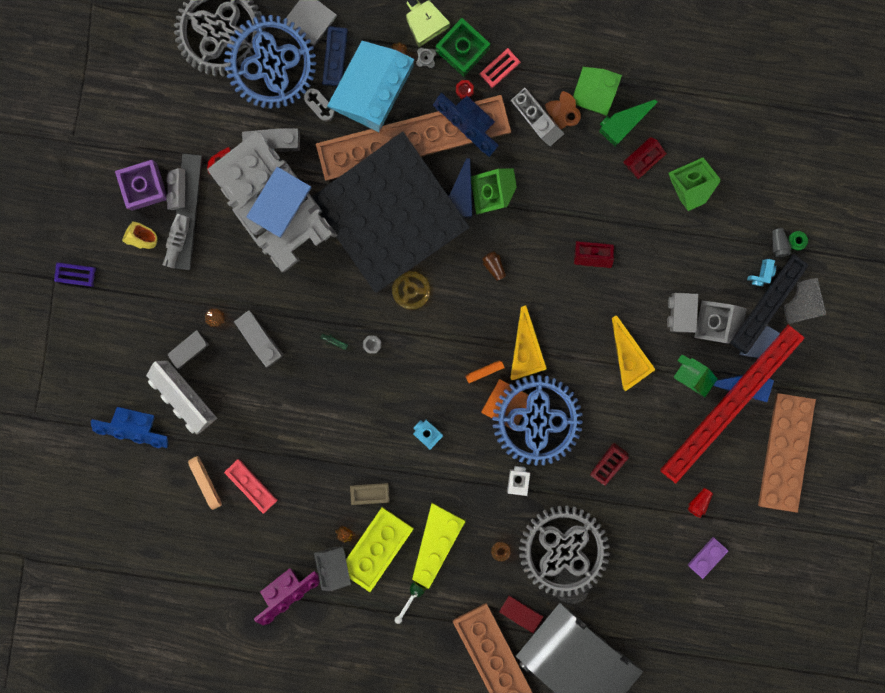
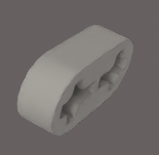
M317 89L307 90L304 95L306 104L322 121L328 122L332 120L335 115V111L332 109L329 111L330 116H321L323 114L320 109L321 106L326 110L330 109L327 107L329 102ZM317 94L316 98L319 104H316L314 101L309 102V95Z

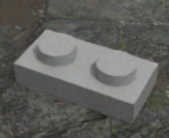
M177 168L168 171L167 175L168 194L166 200L167 209L170 210L185 207V169Z

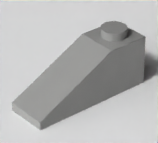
M298 129L258 130L271 149L275 151H300V131ZM256 131L242 132V142Z
M250 310L234 321L265 367H270L284 356Z

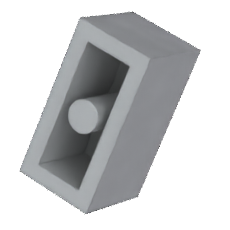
M672 293V297L668 299V308H671V316L667 318V327L670 328V332L696 333L698 294Z

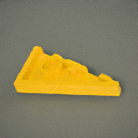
M526 306L521 307L510 376L511 381L546 370Z
M617 315L612 318L622 386L623 390L627 391L655 371V368Z

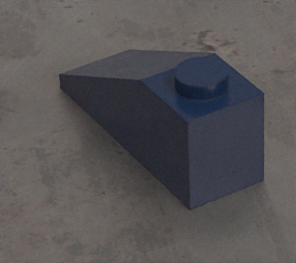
M470 158L465 160L449 195L463 218H472Z

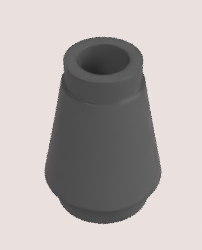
M784 228L773 230V254H775L776 258L791 255L792 247L784 232Z

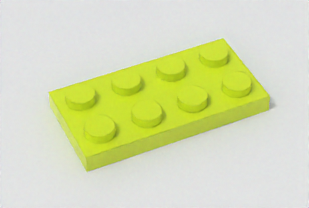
M381 507L346 559L350 579L371 592L414 528L384 507Z

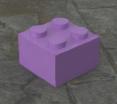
M149 160L115 171L127 209L133 211L166 200L167 193L158 164L155 161Z

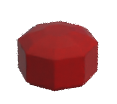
M461 80L456 85V95L460 99H464L466 96L470 98L473 95L474 86L469 80Z

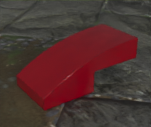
M508 596L499 611L532 633H535L544 616L512 596Z

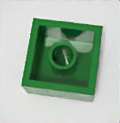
M463 18L436 45V52L463 77L490 49V43Z

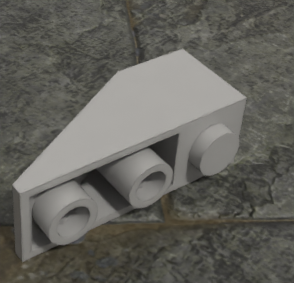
M526 88L522 89L511 99L512 103L546 144L551 146L564 135L555 121Z

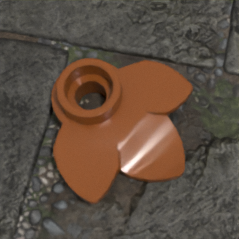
M561 92L560 101L555 100L545 104L547 112L553 117L552 119L560 129L567 125L575 126L581 119V113L576 108V100L568 92ZM574 113L575 119L570 120L568 114Z

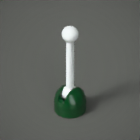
M413 581L410 586L411 597L400 615L395 617L397 624L402 622V617L413 599L424 594L427 589L425 586Z

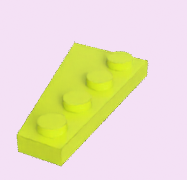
M431 503L412 580L428 589L465 523V520L434 503Z

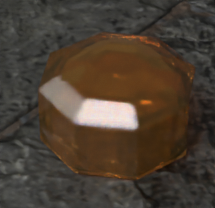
M209 309L205 314V322L211 327L220 326L224 322V313L219 309Z

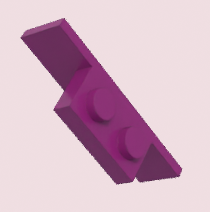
M292 569L284 572L260 591L269 607L254 618L255 622L263 626L271 623L279 613L285 612L293 602L300 600L307 591L319 585L318 573L314 571L300 582Z

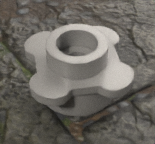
M419 48L417 51V66L433 68L435 66L434 56L436 51L434 49Z

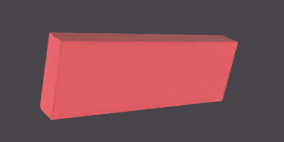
M240 459L236 460L224 472L263 514L278 501Z

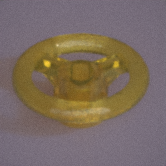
M409 271L394 281L392 294L398 305L405 309L413 310L422 307L427 302L430 296V285L422 274ZM408 277L419 279L423 283L424 288H418L415 283L410 282ZM403 280L405 283L403 288L405 295L401 300L398 294V286ZM409 287H414L415 292L413 294L408 293ZM417 294H424L419 302L414 304L407 303L409 298H413Z

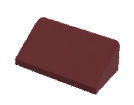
M650 137L623 163L639 179L667 153L658 140Z
M576 241L575 265L612 267L614 262V245Z

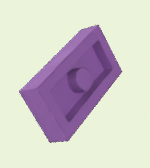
M712 537L689 562L688 566L703 579L724 557L728 550Z

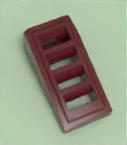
M613 443L590 475L606 486L629 459V454ZM613 453H617L621 458L619 459ZM611 458L613 461L616 462V465L611 463L608 459ZM603 465H607L612 470H607L605 467H603ZM601 470L607 475V477L605 478L600 473H598V471Z

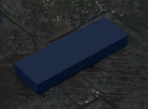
M328 26L323 85L338 86L343 77L347 28Z

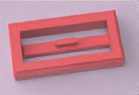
M507 48L479 75L483 77L484 81L491 88H494L521 62ZM507 54L510 56L489 76L486 75ZM513 60L514 63L492 82L491 79Z

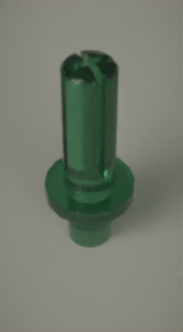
M321 334L320 339L325 340L327 345L330 343L343 350L347 349L348 344L331 337L332 334L329 336Z

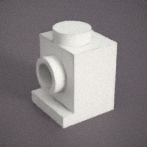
M515 466L514 469H510L508 494L527 496L530 472L526 471V467ZM517 476L522 478L520 483L515 482Z

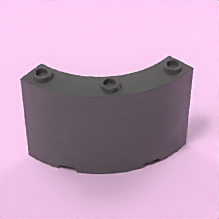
M561 603L558 604L516 655L521 661L520 666L526 671L530 670L554 691L553 693H626L643 673L631 659L618 650L615 651L611 648L610 644L597 633H593L588 627L584 628L586 624Z

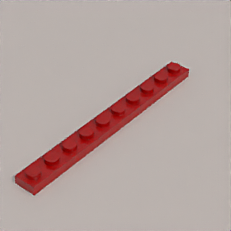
M788 324L660 469L661 472L674 483H677L804 340V337Z

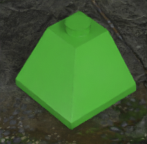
M583 67L573 95L576 100V106L607 116L622 75L605 69Z
M700 158L668 173L680 201L688 211L705 204L720 183V178L704 158Z
M514 168L496 169L471 176L476 214L508 206L517 188Z

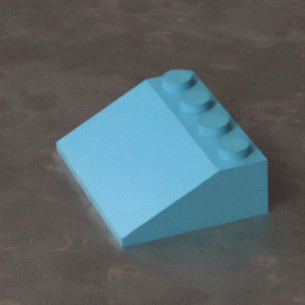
M361 41L327 107L380 132L413 68L414 59L397 50Z

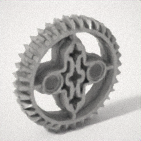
M189 0V4L183 2L185 10L179 9L182 16H176L180 23H174V26L178 28V30L174 31V34L179 36L175 41L181 43L177 47L179 50H183L181 55L183 57L187 56L186 61L188 63L192 62L191 66L193 68L198 66L200 72L205 69L207 75L210 74L211 70L213 76H217L218 71L221 76L225 75V71L231 74V70H225V67L230 66V63L214 64L208 61L218 58L228 43L234 45L230 37H238L234 33L235 30H238L240 33L243 32L241 28L236 26L240 18V10L237 4L239 3L246 9L251 17L252 24H254V17H257L258 21L261 22L260 17L262 13L257 11L258 6L253 5V0H231V2L222 3L215 14L204 10L193 13L199 5L208 0ZM227 10L233 11L230 17H224V13ZM189 19H191L193 29L204 36L199 46L200 52L203 55L202 58L197 56L189 45L187 39ZM197 20H199V21H200V20H201V21L206 20V22H207L208 24H206V23H205V24H204V23H201V25H200V23H199ZM215 29H223L224 32L217 33ZM207 31L211 32L213 37H210ZM248 36L242 41L238 51L247 48L246 52L237 59V69L245 58L255 55L252 41L249 42ZM210 44H215L214 51L208 52L207 47Z
M567 505L565 506V511H562L561 506H558V512H555L554 508L551 507V514L543 510L545 515L543 518L540 514L536 515L539 519L538 522L535 519H531L534 526H526L530 530L529 533L523 531V535L527 539H520V542L524 543L525 546H519V549L525 551V553H521L519 556L526 559L521 561V565L528 564L523 569L524 572L531 571L527 577L529 579L535 577L532 583L535 585L540 582L539 589L546 586V593L552 588L553 595L557 594V590H560L561 597L564 596V591H567V595L571 596V590H574L575 594L578 595V588L586 592L584 588L586 584L589 588H592L590 581L598 582L595 576H603L599 572L600 569L606 571V567L602 563L607 564L609 561L603 557L609 556L610 553L604 551V549L609 548V544H603V542H606L608 538L601 537L605 534V530L598 531L601 527L600 523L593 525L596 522L595 517L589 521L590 513L582 516L584 513L583 509H580L577 514L576 507H573L571 512H569V506ZM563 517L573 518L584 524L583 527L578 525L572 526L565 534L554 526L543 527L548 521ZM588 530H591L598 548L597 560L591 571H589V559L581 551L589 541ZM537 531H540L539 541L541 545L547 550V553L540 560L541 572L537 571L531 557V545ZM548 533L555 534L556 537L553 542L545 540ZM575 533L578 535L582 533L580 535V537L582 538L580 541L577 539L574 541L575 537L573 535ZM553 547H555V550H556V552H555L554 554H553V550H552ZM562 547L567 548L568 554L563 553L561 555L560 549ZM576 560L583 561V566L579 569L573 567V563ZM547 562H554L555 567L548 568ZM564 568L576 576L586 575L582 580L571 584H557L544 578L545 575L556 576Z

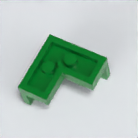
M681 355L678 362L682 366L674 378L705 398L718 378L705 365L693 358L689 359Z

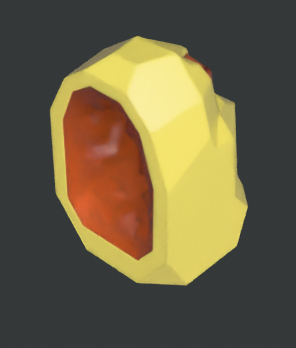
M132 221L122 241L127 245H133L140 249H151L157 244V235L152 229Z

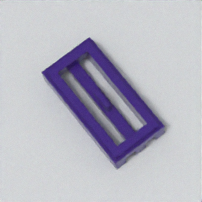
M56 262L54 281L94 287L93 281L96 268ZM65 267L79 270H87L90 271V274L88 275L60 271V268ZM59 275L89 278V282L61 279Z

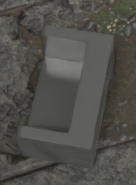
M331 547L314 553L322 590L333 591L351 585L343 547Z

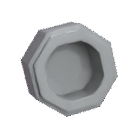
M367 336L363 341V349L368 353H377L381 349V340L377 336Z

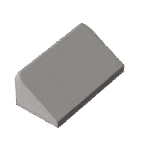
M196 330L167 355L175 367L181 369L209 344Z

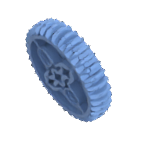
M263 15L261 16V22L258 21L257 17H254L253 25L250 20H247L248 28L242 24L240 25L242 33L238 30L234 31L238 36L237 39L233 36L230 37V40L234 42V45L227 44L228 48H232L231 52L225 51L226 55H230V59H224V62L230 63V66L225 67V70L232 71L231 74L227 75V78L234 77L235 79L230 84H238L235 88L236 92L241 89L243 90L240 97L243 98L246 94L249 95L246 99L247 102L254 98L253 105L257 106L258 102L261 101L262 108L265 107L266 102H268V108L273 107V102H275L276 108H280V101H282L284 106H287V99L294 103L292 96L300 99L301 97L298 92L306 93L302 87H310L306 80L314 79L312 76H308L309 72L315 73L316 71L310 69V65H316V62H310V58H314L316 55L309 54V51L313 50L314 47H307L306 45L311 40H303L306 33L303 32L299 35L298 32L301 30V27H297L294 30V22L287 26V18H284L283 22L280 23V16H276L275 21H273V16L269 15L268 21H266ZM273 27L289 33L298 42L300 49L291 44L278 47L273 35L263 31L262 28ZM257 31L252 40L255 55L245 58L241 63L240 70H238V49L242 41L250 33ZM262 37L264 40H268V44H266V49L264 48V46L259 45V43L262 42ZM287 50L293 53V59L289 62L284 58V53ZM273 51L279 52L278 56L274 55ZM261 53H262L263 59H261V63H260L257 59H259V58L261 57ZM302 54L304 58L302 76L294 88L284 93L289 83L286 69L296 66ZM268 57L275 60L272 68L270 65H266ZM280 62H281V63H283V65L280 66V71H279L278 66L280 65ZM250 63H255L257 66V71L254 74H250L247 70V66ZM262 67L268 70L269 75L262 72ZM243 75L249 80L264 78L268 89L279 95L263 96L257 94L245 85L240 76ZM275 75L282 80L279 82V87L277 84H273Z
M541 375L537 376V381H535L534 376H530V382L527 381L526 377H523V384L516 380V388L510 384L509 387L512 391L509 392L504 389V393L507 396H499L503 402L502 404L496 402L495 405L499 406L500 410H493L494 413L499 414L498 417H492V420L498 421V424H493V428H499L494 434L502 436L497 441L499 443L505 442L501 446L502 449L509 447L506 451L508 455L514 451L513 459L520 455L519 462L521 463L527 458L526 464L530 465L532 459L535 466L538 465V460L541 461L542 465H545V459L551 464L553 463V456L558 461L560 460L559 453L564 457L566 456V453L563 451L565 448L568 451L572 450L568 446L570 443L576 445V442L572 439L573 437L579 439L580 436L575 434V431H582V428L577 427V424L583 423L582 420H577V417H581L582 413H576V410H579L581 406H574V403L578 401L577 398L570 399L574 393L569 392L566 394L569 387L565 386L561 389L563 383L559 382L555 385V378L548 383V376H545L544 381H542ZM536 387V390L532 391L527 397L526 408L513 409L509 412L508 416H505L507 406L515 395L525 389ZM543 387L553 390L563 398L569 408L570 419H568L563 411L550 409V399L548 394L542 390ZM539 396V398L542 399L543 402L539 403V406L537 407V404L534 403V400H536ZM543 410L549 414L547 417L543 415ZM520 414L523 416V422L516 425L514 417ZM537 415L542 419V422H538V425L533 422ZM555 416H560L561 423L558 426H553L552 419ZM505 422L515 431H525L526 445L533 450V453L523 451L513 444L507 435ZM528 423L532 426V433L531 429L526 427ZM570 424L566 438L558 447L546 453H539L548 443L549 432H561ZM538 434V437L541 438V441H538L536 444L534 441H532V439L536 438V435Z

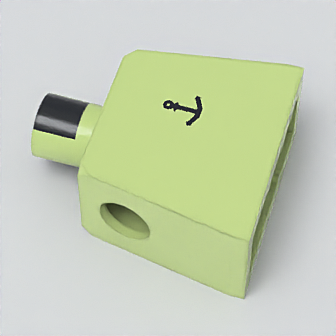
M418 0L407 1L406 4L411 12L406 15V19L419 47L450 27L449 21L429 0L422 5Z

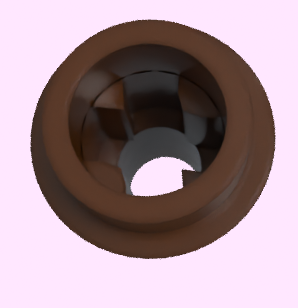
M493 251L482 258V264L496 281L506 276L499 254Z

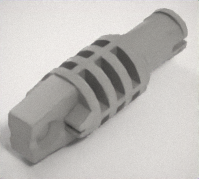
M180 214L176 215L165 245L168 249L162 265L175 268L178 254L183 250L186 235L188 234L189 217Z

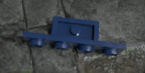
M443 93L438 96L433 106L483 153L490 157L499 145L485 132L493 126L495 121L468 96L456 106Z

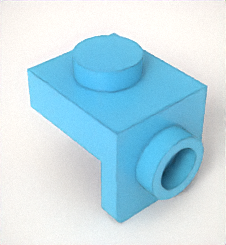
M763 260L759 277L748 276L747 280L752 281V285L762 287L764 284L770 283L771 277H774L776 272L775 260Z

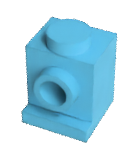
M427 419L424 422L420 420L413 428L415 430L413 434L430 450L443 436ZM425 430L430 431L431 434L429 437H425L423 435V432Z

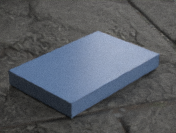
M276 167L246 218L281 238L309 193L311 186L281 168Z

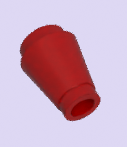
M703 488L688 504L689 508L687 510L701 518L707 511L713 493Z

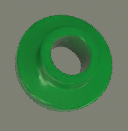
M801 231L793 232L788 238L794 250H802L807 246L808 238ZM797 237L801 238L800 244L796 243Z

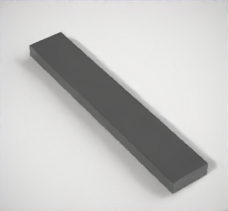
M182 154L181 169H185V207L177 209L176 215L187 216L190 218L185 244L183 245V250L178 254L174 269L191 270L203 160L201 155Z

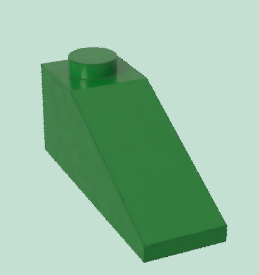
M652 100L614 114L611 118L607 116L600 123L602 127L599 132L616 146L656 105L657 101Z

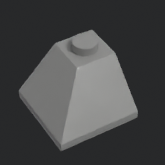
M702 300L694 338L729 344L744 323L747 309L736 305Z

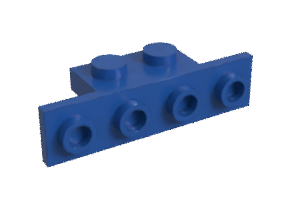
M117 407L111 423L91 420L92 430L99 435L108 434L117 439H130L135 443H147L156 448L168 447L167 436L150 433L155 420L154 415Z

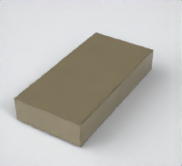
M388 483L350 485L351 505L390 502Z

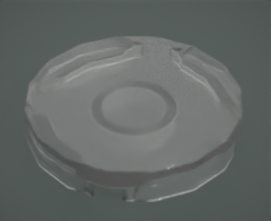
M564 568L559 574L554 576L553 582L557 584H571L582 580L586 575L576 576ZM587 584L584 586L586 592L578 588V595L575 594L574 590H571V596H568L567 591H564L563 597L560 596V590H557L556 596L562 602L576 604L588 596L590 588Z

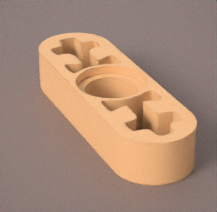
M196 456L188 460L193 475L209 507L214 510L222 506L221 500L201 459Z

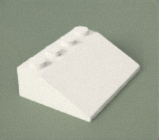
M155 361L146 375L149 378L148 383L153 389H158L161 392L162 400L166 404L170 403L173 406V412L179 419L183 418L187 423L185 426L191 433H201L217 419L169 361Z

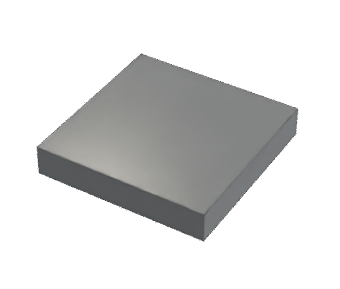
M299 0L286 17L288 19L287 26L294 22L293 29L301 27L298 34L300 35L305 32L306 36L303 39H310V44L315 46L337 15L318 0Z

